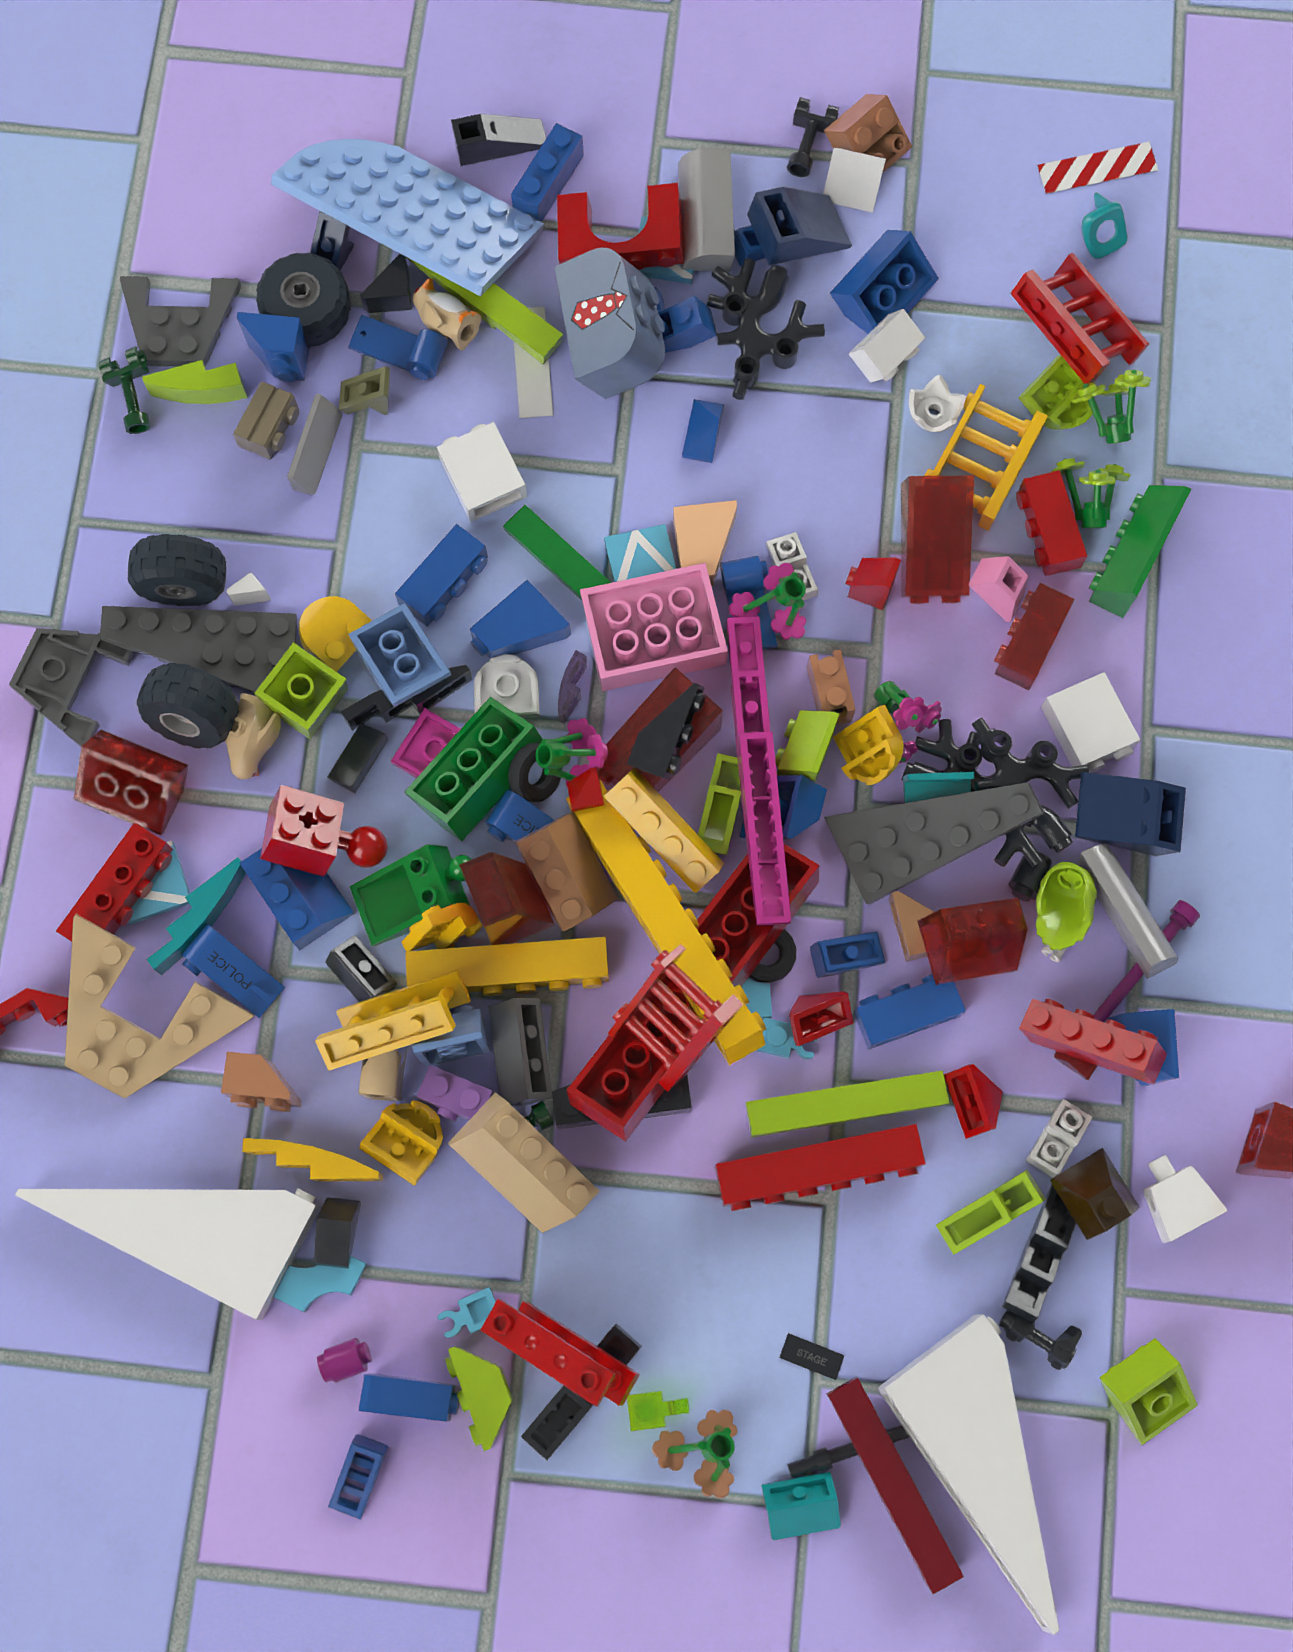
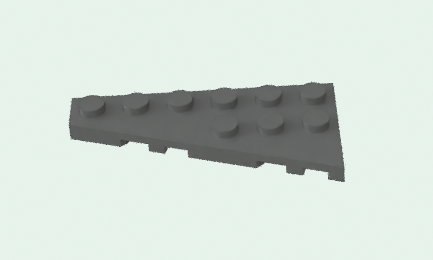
M102 606L100 638L102 641L127 650L155 657L158 661L167 664H188L192 667L201 668L211 675H215L228 686L238 687L254 694L292 643L296 644L297 614Z
M1021 783L824 818L865 903L870 905L1045 813L1029 783Z

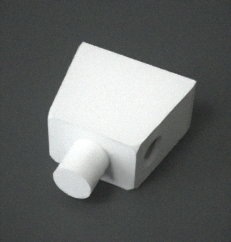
M1166 1155L1148 1163L1157 1182L1143 1189L1163 1243L1171 1242L1227 1212L1224 1204L1194 1167L1188 1166L1175 1172Z

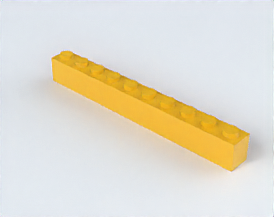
M601 782L604 805L576 811L574 814L591 847L657 952L660 954L666 949L671 953L682 944L686 949L675 964L714 1002L719 1000L723 1004L734 994L744 1004L714 1040L728 1065H731L766 1045L763 1036L766 1026L759 1013L755 1011L751 1014L746 1006L749 1000L740 985L734 987L729 980L732 974L723 959L717 961L713 955L715 947L706 933L700 935L696 929L699 923L690 908L683 909L680 904L683 899L675 884L668 885L664 878L667 877V874L658 859L652 861L650 858L651 849L642 836H636L633 831L635 829L604 797L610 790L607 791ZM568 797L566 798L570 812H572L570 798ZM684 993L700 1019L705 1018L703 1016L705 1012Z

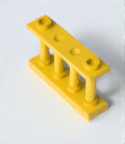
M979 384L975 394L968 393L962 409L965 410V413L934 471L928 468L920 486L924 487L921 499L925 501L928 500L933 489H936L977 509V513L982 515L978 526L989 531L1041 433L1048 415L1036 410L1031 421L1028 419L1023 421L981 401L986 386ZM974 412L1018 432L1017 436L1022 438L1019 445L1012 444L1010 447L968 427L967 425ZM962 437L1004 457V461L1009 464L1004 472L1001 470L995 472L954 452V449ZM949 463L991 483L990 487L995 489L991 498L987 496L982 498L941 478L940 476L946 464Z
M456 970L338 1009L336 1013L342 1028L318 1035L315 1042L328 1071L452 1032L456 1024L449 1009L469 1003L471 999L459 971Z

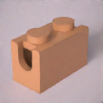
M841 649L833 651L832 656L824 657L822 660H818L817 654L810 655L807 672L816 710L831 712V710L842 708L843 712L839 713L837 724L852 722L855 714V705Z

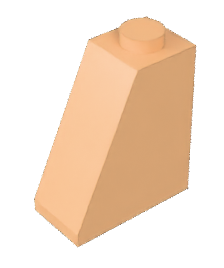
M736 500L673 507L679 568L706 563L711 586L714 585L720 562L723 559L736 520Z

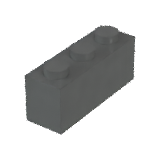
M513 998L488 1006L499 1095L511 1106H526L542 1100L552 1099L540 998Z

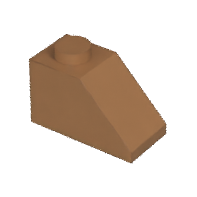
M899 891L892 892L888 900L905 961L908 962L944 953L948 948V942H951L947 923L941 922L939 914Z

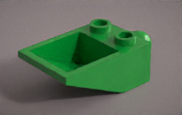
M426 844L349 886L371 946H377L410 933L409 928L423 919L422 913L434 906L439 905L441 909L456 903H465L470 906L461 881L469 880L475 872L473 860L466 855H458L452 859L447 846Z

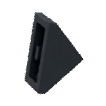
M399 254L360 294L366 312L379 313L412 310L410 277L406 256Z
M326 1198L316 1219L315 1265L349 1269L361 1201Z

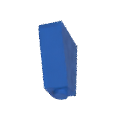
M526 580L470 628L473 639L470 643L482 657L485 654L490 658L503 654L516 655L567 639L571 635L570 623Z
M371 1373L364 1374L358 1411L448 1422L450 1421L451 1414L457 1415L459 1399L457 1393H454L456 1385Z

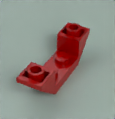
M29 988L22 990L0 1003V1035L6 1031L5 1027L16 1020L17 1022L24 1021L33 1016L36 1008L39 1009L47 1023L55 1027L58 1025L60 1027L66 1026L69 998Z

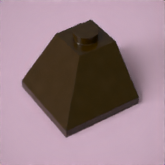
M1103 1148L1050 1179L1086 1240L1113 1228L1130 1217L1139 1208L1138 1203Z

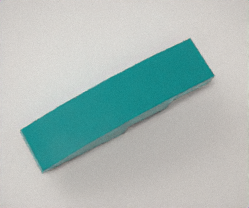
M239 857L185 897L192 908L165 928L173 939L146 959L151 967L160 975H163L183 957L181 955L206 924L211 927L231 901L246 874L240 865L241 860Z

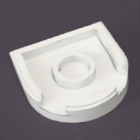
M503 654L491 658L477 672L474 680L475 713L489 697H492L522 718L540 717L538 679L536 672L526 661L516 655Z

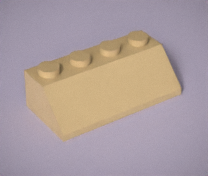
M496 1092L448 1142L464 1160L542 1233L575 1218L599 1192L573 1164Z

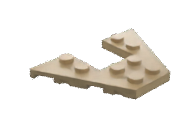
M76 914L73 918L65 1066L125 1099L253 1017V1013L196 981L161 1039L101 1005L136 947Z

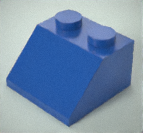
M237 312V320L248 347L271 375L284 382L304 381L310 347L308 348L306 345L300 318Z

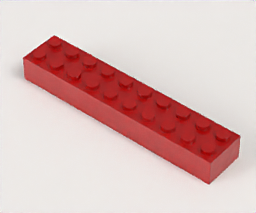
M784 844L790 915L792 919L819 883L820 865ZM747 853L698 917L699 926L696 929L700 935L706 933L715 947L713 955L717 961L723 959L730 969L732 977L729 980L733 986L740 985L742 987L788 924L756 925ZM665 976L662 983L698 1017L683 991L670 978ZM652 994L649 1000L688 1037L691 1030ZM639 1011L636 1017L671 1052L676 1053L677 1047ZM625 1026L613 1038L610 1035L607 1036L566 1091L570 1105L626 1142L665 1090L658 1083L666 1072L662 1067L664 1063Z

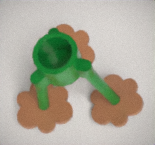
M709 1410L706 1413V1419H702L697 1425V1431L704 1439L696 1443L684 1444V1436L680 1431H673L671 1433L669 1431H662L659 1435L660 1440L655 1441L652 1446L653 1454L659 1458V1466L661 1468L669 1467L672 1471H678L682 1468L683 1458L687 1457L688 1452L701 1451L706 1460L702 1462L701 1469L694 1473V1482L702 1487L701 1492L704 1496L709 1497L714 1494L717 1498H725L729 1493V1486L734 1482L733 1474L728 1472L730 1467L728 1459L734 1453L735 1448L732 1437L738 1431L737 1427L732 1424L733 1415L728 1410H721L718 1413L715 1410Z

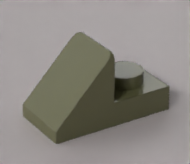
M384 366L341 381L339 410L350 414L370 407L384 415H388L390 368Z

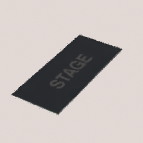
M788 1333L779 1358L836 1380L845 1355Z

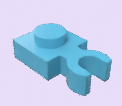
M766 1017L763 1018L766 1030L763 1031L766 1045L756 1050L757 1052L788 1059L790 1051L794 1050L803 1059L813 1058L814 1053L805 1051L802 1045H795L791 1023Z
M491 1287L458 1300L461 1311L447 1310L437 1316L438 1320H444L447 1317L454 1320V1328L444 1333L446 1338L459 1334L462 1326L467 1325L470 1334L481 1329L496 1302Z

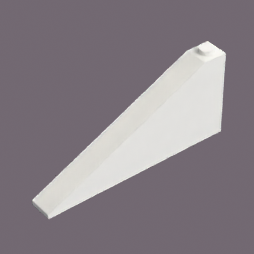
M297 1188L295 1194L287 1190L18 1189L15 1194L19 1198L255 1320H263L288 1266L292 1265L321 1207L313 1204L315 1196Z
M984 1314L974 1315L880 1385L877 1390L1044 1632L1055 1635L1059 1631L1005 1344L999 1337L1001 1334L999 1326L991 1317L988 1316L986 1318Z

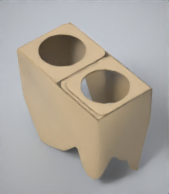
M398 1049L364 1059L362 1061L358 1094L367 1099L401 1102L406 1051L402 1065L401 1054L399 1057Z

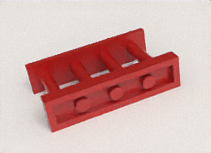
M1074 253L1067 256L1053 277L1044 281L1033 269L1025 272L1010 293L1084 384L1095 382L1110 364L1109 360L1121 355L1129 366L1134 364L1149 345L1147 340ZM1062 286L1073 297L1072 300L1063 304L1052 293V290ZM1083 309L1093 322L1081 327L1072 317L1071 313ZM1102 332L1112 345L1100 350L1091 340L1090 336Z
M682 944L671 953L665 949L651 963V966L654 968L653 972L629 1005L625 1003L613 1015L612 1018L616 1022L608 1032L613 1038L626 1026L664 1063L662 1067L666 1072L658 1083L667 1092L691 1070L744 1005L734 994L723 1004L719 1000L714 1002L675 964L686 949ZM665 976L670 978L705 1012L703 1014L705 1018L700 1019L662 983ZM652 994L691 1030L688 1037L649 1000ZM639 1011L677 1047L676 1053L671 1052L636 1017Z
M497 1299L480 1331L596 1407L599 1406L603 1397L608 1398L618 1406H623L640 1376L635 1370L526 1301H523L517 1310L503 1300Z

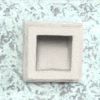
M252 572L233 584L226 591L235 606L271 600L265 588Z

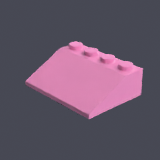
M706 563L580 590L602 691L727 664L728 650Z

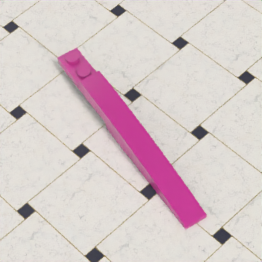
M759 616L727 618L726 627L732 681L730 688L756 925L791 924Z

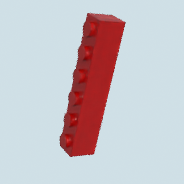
M917 1124L718 1163L715 1164V1171L723 1207L731 1206V1211L733 1212L752 1208L751 1201L764 1199L765 1205L785 1201V1194L797 1192L798 1198L817 1195V1188L831 1185L832 1191L851 1188V1181L864 1179L865 1185L885 1181V1174L897 1172L898 1178L919 1174L917 1168L926 1165Z

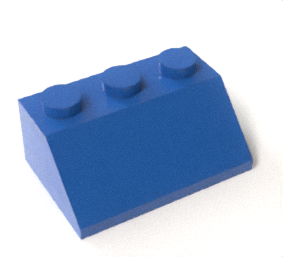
M887 230L834 287L830 295L843 315L869 334L888 314L904 309L908 314L939 278L911 231Z
M262 848L240 862V865L299 951L355 914L327 872L323 877L260 859Z

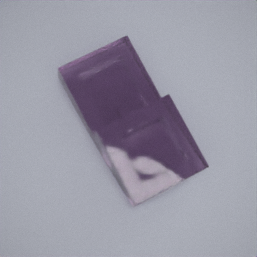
M577 650L565 669L559 689L558 717L559 722L564 725L582 699L581 689L575 685L588 667L587 656Z

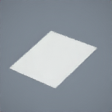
M834 147L823 194L829 195L833 204L873 213L886 159Z

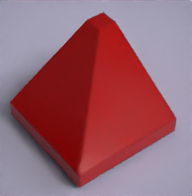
M596 767L586 770L567 782L572 812L604 805L600 777Z

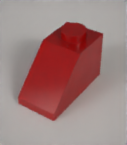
M896 557L862 558L858 568L852 566L845 583L850 586L848 597L883 610L895 582L901 559Z

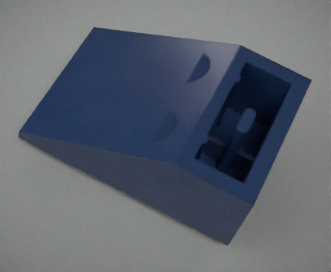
M788 187L755 193L747 217L769 266L851 248L852 244L829 195Z
M1082 772L1075 837L1152 856L1181 852L1186 788L1156 780Z

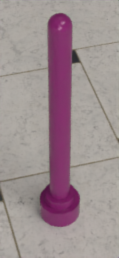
M1178 900L1170 910V922L1162 931L1169 943L1181 929L1185 930L1187 927H1192L1200 918L1199 912L1183 900ZM1137 962L1093 1014L1095 1020L1105 1023L1107 1018H1109L1144 975Z

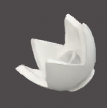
M937 375L923 390H910L909 408L912 419L919 427L926 431L941 432L947 430L957 422L966 396L963 394H951L943 377ZM935 409L939 414L932 415L929 413V410Z

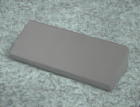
M317 394L314 397L287 475L293 490L314 495L317 491L342 418V412L321 394Z

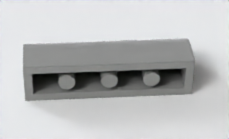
M730 148L696 149L685 154L678 163L683 229L684 264H682V270L714 271L717 266H720L726 272H730L735 256Z
M1101 844L1081 852L1079 866L1088 870L1093 876L1097 890V899L1145 977L1149 979L1177 964L1178 956L1109 845Z

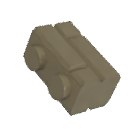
M260 382L233 433L237 445L267 459H271L275 451L279 452L285 443L286 436L284 433L288 425H294L299 416V408L294 395L265 382Z

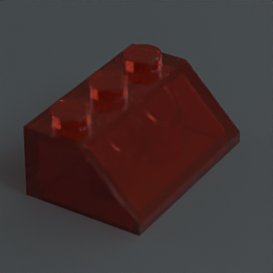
M100 730L81 746L73 800L133 824L136 822L146 830L162 835L184 792L189 765Z
M1019 898L939 909L917 921L936 985L1011 973L1018 970L1028 932Z

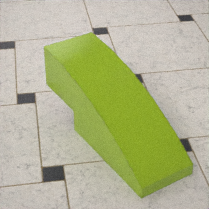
M203 360L142 376L143 382L151 396L168 401L187 404H214L247 398L242 376L236 362L207 370Z
M717 753L698 835L715 853L727 855L741 799L737 757Z
M1027 1169L937 1223L936 1227L953 1255L1044 1202L1046 1198Z

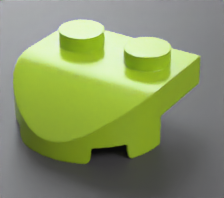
M1058 355L1018 397L1033 416L1036 410L1048 415L1044 427L1049 429L1065 430L1080 426L1093 414L1088 400L1072 403L1071 399L1078 394L1077 389L1083 386L1084 382L1061 355Z

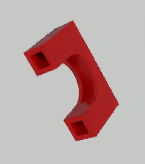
M678 183L647 186L648 220L645 227L632 239L618 243L604 241L592 232V208L587 192L557 195L559 264L597 248H609L615 251L638 270L657 266L668 268L684 264L682 203Z

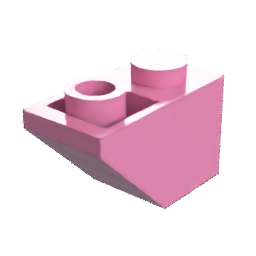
M1009 556L981 559L968 585L1006 622H1011L1024 597L1028 575Z

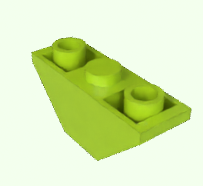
M458 1346L449 1348L450 1357L445 1358V1362L451 1378L458 1377L462 1390L457 1392V1396L463 1412L470 1411L474 1423L469 1426L475 1446L482 1445L483 1451L489 1450L494 1446L514 1401L501 1366Z

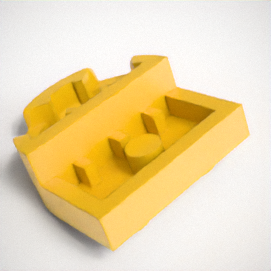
M337 596L320 598L311 603L301 614L299 619L300 642L308 653L311 652L318 660L337 672L356 651L349 633L372 620L355 604L345 598Z
M885 705L875 708L833 736L847 762L846 765L841 767L842 771L851 780L857 779L866 783V785H873L886 779L895 770L903 754V738Z
M456 903L442 909L437 905L422 913L423 919L409 928L410 933L401 943L406 951H415L432 943L435 944L437 949L454 948V943L465 934L467 938H471L480 931L483 925L475 910L468 904Z
M412 1100L410 1103L398 1105L392 1103L382 1111L380 1119L361 1141L359 1149L415 1186L438 1155L443 1140L440 1118L431 1107L419 1101Z

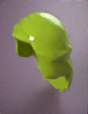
M1060 862L1049 869L1041 880L1037 893V935L1042 938L1043 945H1049L1051 950L1062 951L1067 947H1072L1078 941H1083L1093 922L1094 905L1097 898L1094 878L1088 870L1074 863Z

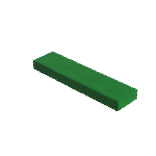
M526 505L519 509L503 525L504 531L580 600H582L581 589L612 583Z

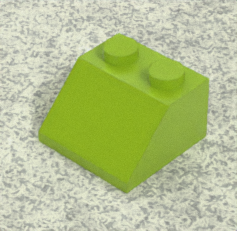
M293 642L254 694L274 713H279L280 718L285 723L311 740L347 692L348 685L345 677Z
M800 710L796 720L790 718L784 737L789 738L785 749L779 747L775 757L776 767H778L777 776L803 775L816 782L832 740L839 713Z
M1156 1338L1146 1345L1139 1347L1133 1354L1119 1364L1112 1366L1105 1374L1099 1377L1109 1400L1141 1445L1198 1406L1181 1364Z

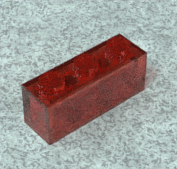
M1039 583L1035 593L1029 590L1020 607L1026 610L1022 619L1015 617L1007 635L1012 637L1008 647L1002 644L994 659V662L999 664L994 674L1030 690L1075 599L1042 583Z

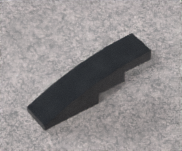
M467 665L448 668L451 676L396 707L391 704L383 691L379 690L344 709L341 713L352 731L358 728L360 723L364 724L377 714H380L387 723L412 705L420 715L424 708L430 709L473 680L471 672Z
M1052 1184L1024 1247L1002 1308L1033 1323L1039 1317L1048 1288L1054 1281L1062 1255L1068 1248L1076 1225L1075 1220Z
M616 1323L597 1347L627 1365L642 1345ZM563 1385L523 1433L521 1438L545 1460H548L591 1409L593 1404Z

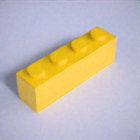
M635 767L604 796L694 893H697L718 874L725 864Z

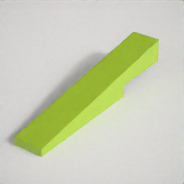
M406 257L464 305L478 312L481 315V319L494 330L496 328L501 330L541 364H544L562 343L563 334L495 283L482 296H479Z
M942 1070L747 1101L745 1108L751 1138L937 1107L950 1103Z

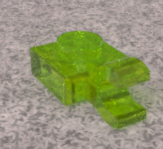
M662 1391L629 1394L627 1398L631 1431L666 1427L665 1416L690 1412L688 1398L663 1401Z

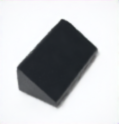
M360 723L327 778L356 793L389 740L387 735L380 730Z
M356 935L332 949L325 961L327 966L358 1002L389 993L398 984Z

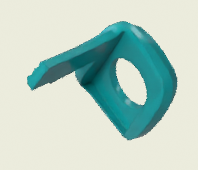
M1096 192L1094 193V202L1098 209L1084 216L1081 227L1082 237L1088 252L1094 259H1100L1124 246L1128 237L1124 212L1120 203L1116 201L1110 202ZM1107 220H1113L1115 227L1113 237L1107 242H1099L1097 239L1099 226Z

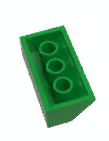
M1149 485L1144 495L1137 493L1129 508V511L1134 512L1131 520H1123L1115 535L1120 538L1117 547L1110 545L1102 563L1107 564L1103 574L1097 571L1088 588L1094 591L1089 602L1121 618L1125 616L1138 596L1191 488L1186 486Z
M489 697L404 793L437 824L462 842L504 795L506 790L510 788L508 773L515 754L523 746L530 743H542L543 739L532 724L492 697Z

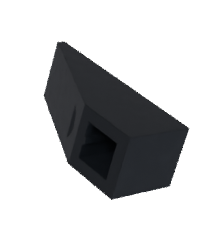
M476 114L451 120L460 166L539 150L546 140L541 119Z
M693 683L638 733L627 765L670 780L671 775L677 774L682 763V757L679 754L683 743H689L694 731V726L691 725L695 712L700 713L705 703L706 694H703V686Z

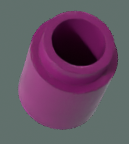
M353 1338L324 1349V1354L317 1356L318 1368L326 1383L332 1380L337 1383L366 1372L368 1370L367 1363L372 1361L366 1342L360 1343L358 1338Z

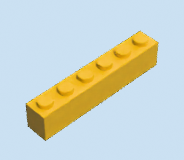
M606 937L405 952L407 986L456 970L459 971L468 994L469 992L482 991L483 996L502 995L503 990L516 989V993L520 994L536 992V987L549 986L550 991L568 990L569 985L582 984L583 988L592 989L602 987V982H609Z

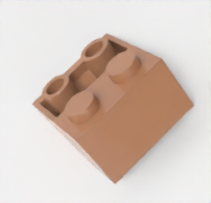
M865 94L824 130L833 149L835 147L886 159L883 172L912 148L887 95Z
M227 1052L221 1093L229 1097L231 1103L237 1104L238 1107L253 1109L257 1108L258 1103H264V1106L270 1107V1110L290 1112L291 1106L301 1107L302 1100L275 1065L265 1057L256 1054Z

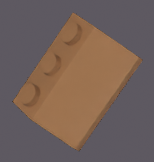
M570 812L514 841L559 929L563 932L591 918L618 899L574 812Z

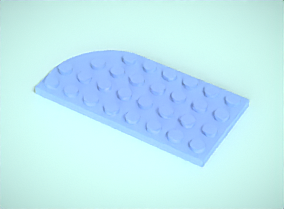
M338 139L311 145L297 152L272 174L271 185L479 296H482L542 234L544 223L530 215L513 208L477 187L403 150L401 147L372 140Z

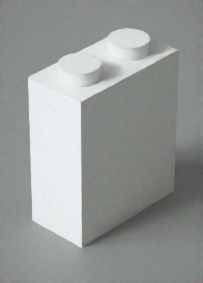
M494 422L487 425H477L469 433L460 437H450L437 447L440 461L470 522L527 498L526 485Z
M1105 672L1046 697L1041 706L1071 766L1087 765L1089 773L1105 766L1104 762L1115 757L1116 761H1120L1134 753L1133 749L1140 741Z

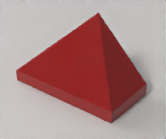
M845 991L800 995L789 1013L794 1041L797 1046L854 1024L848 992Z
M969 1064L944 1074L965 1138L968 1139L996 1129L1003 1091L974 1064Z

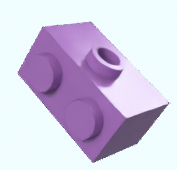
M430 1065L416 1097L422 1102L439 1108L437 1114L447 1119L456 1121L458 1117L469 1121L494 1092Z

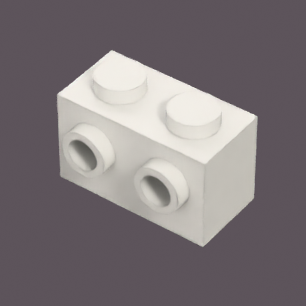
M901 309L888 314L849 353V356L870 383L881 379L887 381L899 371L897 366L903 360L907 361L919 351L917 346L925 339V336L905 310Z

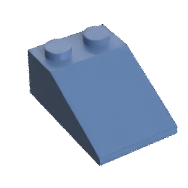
M405 603L349 633L358 656L394 707L451 676L449 669Z
M472 1005L454 1009V1014H452L456 1024L454 1030L412 1044L415 1056L427 1067L489 1053L490 1048L480 1008L474 1009Z

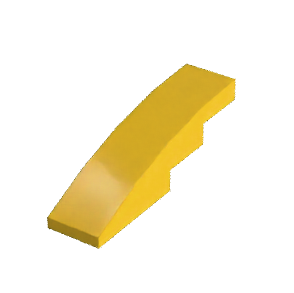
M243 1138L242 1152L248 1155H276V1166L281 1168H310V1179L315 1182L383 1181L382 1173L346 1156L314 1146L282 1140Z

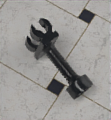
M799 98L794 112L793 125L806 129L798 152L791 154L787 164V170L792 175L807 177L810 174L813 160L809 154L816 133H825L824 130L838 118L840 107L828 105L824 117L809 113L811 100Z

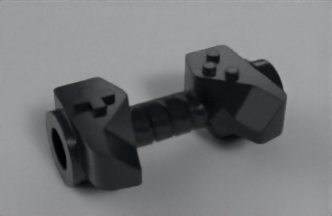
M1008 1310L1005 1311L999 1322V1326L1004 1328L1006 1332V1337L1012 1342H1021L1026 1338L1048 1352L1047 1361L1056 1370L1065 1369L1070 1364L1077 1350L1076 1345L1082 1335L1081 1329L1071 1325L1056 1340H1053L1036 1329L1035 1322L1033 1323Z

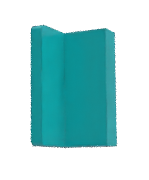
M974 772L907 774L903 776L904 803L971 792V780L974 779Z
M831 1472L762 1484L772 1540L841 1527L838 1499Z

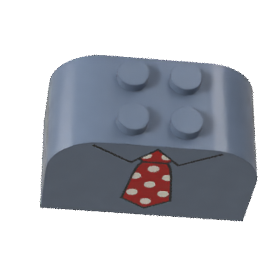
M609 248L593 249L555 266L554 269L575 379L604 399L637 387L652 379L661 368L664 360L665 346L662 333L665 328L661 317L658 315L657 304H659V298L650 280L618 253Z

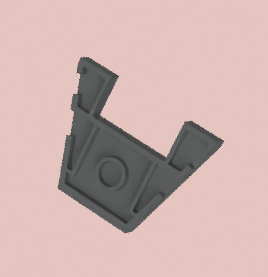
M120 276L138 349H142L147 359L146 366L178 367L203 360L206 367L221 334L219 330L225 317H228L231 312L232 301L235 295H238L240 292L241 283L239 278H211L209 307L148 306L150 294L149 278Z
M36 628L9 686L82 749L88 751L100 724L98 721L72 712L70 709L97 654L129 666L135 652L102 641L100 633L84 634L78 631Z

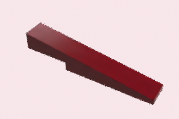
M856 1376L826 1393L928 1589L934 1595L962 1579L964 1575L858 1377Z

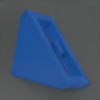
M697 399L693 400L682 458L708 463L713 462L724 404Z

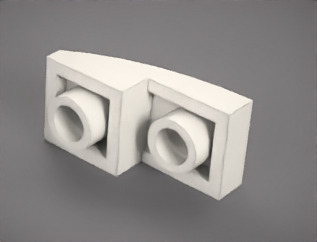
M794 532L766 541L772 564L779 567L782 563H790L793 566L794 572L804 582L806 592L802 600L818 596V589L808 568L807 556L797 533Z
M1063 1099L1043 1129L1026 1161L1052 1178L1060 1174L1072 1150L1081 1140L1092 1116Z

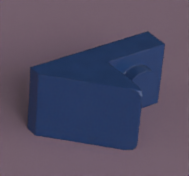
M319 211L310 253L327 258L341 271L354 248V243L347 240L350 226Z

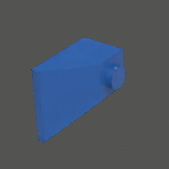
M803 775L777 776L783 840H791L820 820L827 789ZM744 819L739 835L742 839H746Z
M1174 1009L1121 1013L1107 1018L1123 1024L1126 1027L1125 1030L1137 1033L1138 1030H1144L1158 1038L1157 1041L1165 1050L1167 1056L1155 1084L1179 1078ZM1135 1079L1141 1086L1152 1085L1144 1081Z

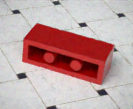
M1060 470L1024 478L1019 490L1016 492V500L1019 509H1024L1027 518L1025 520L1026 533L1029 538H1033L1035 543L1034 557L1037 566L1042 567L1045 576L1081 568L1087 558V553Z

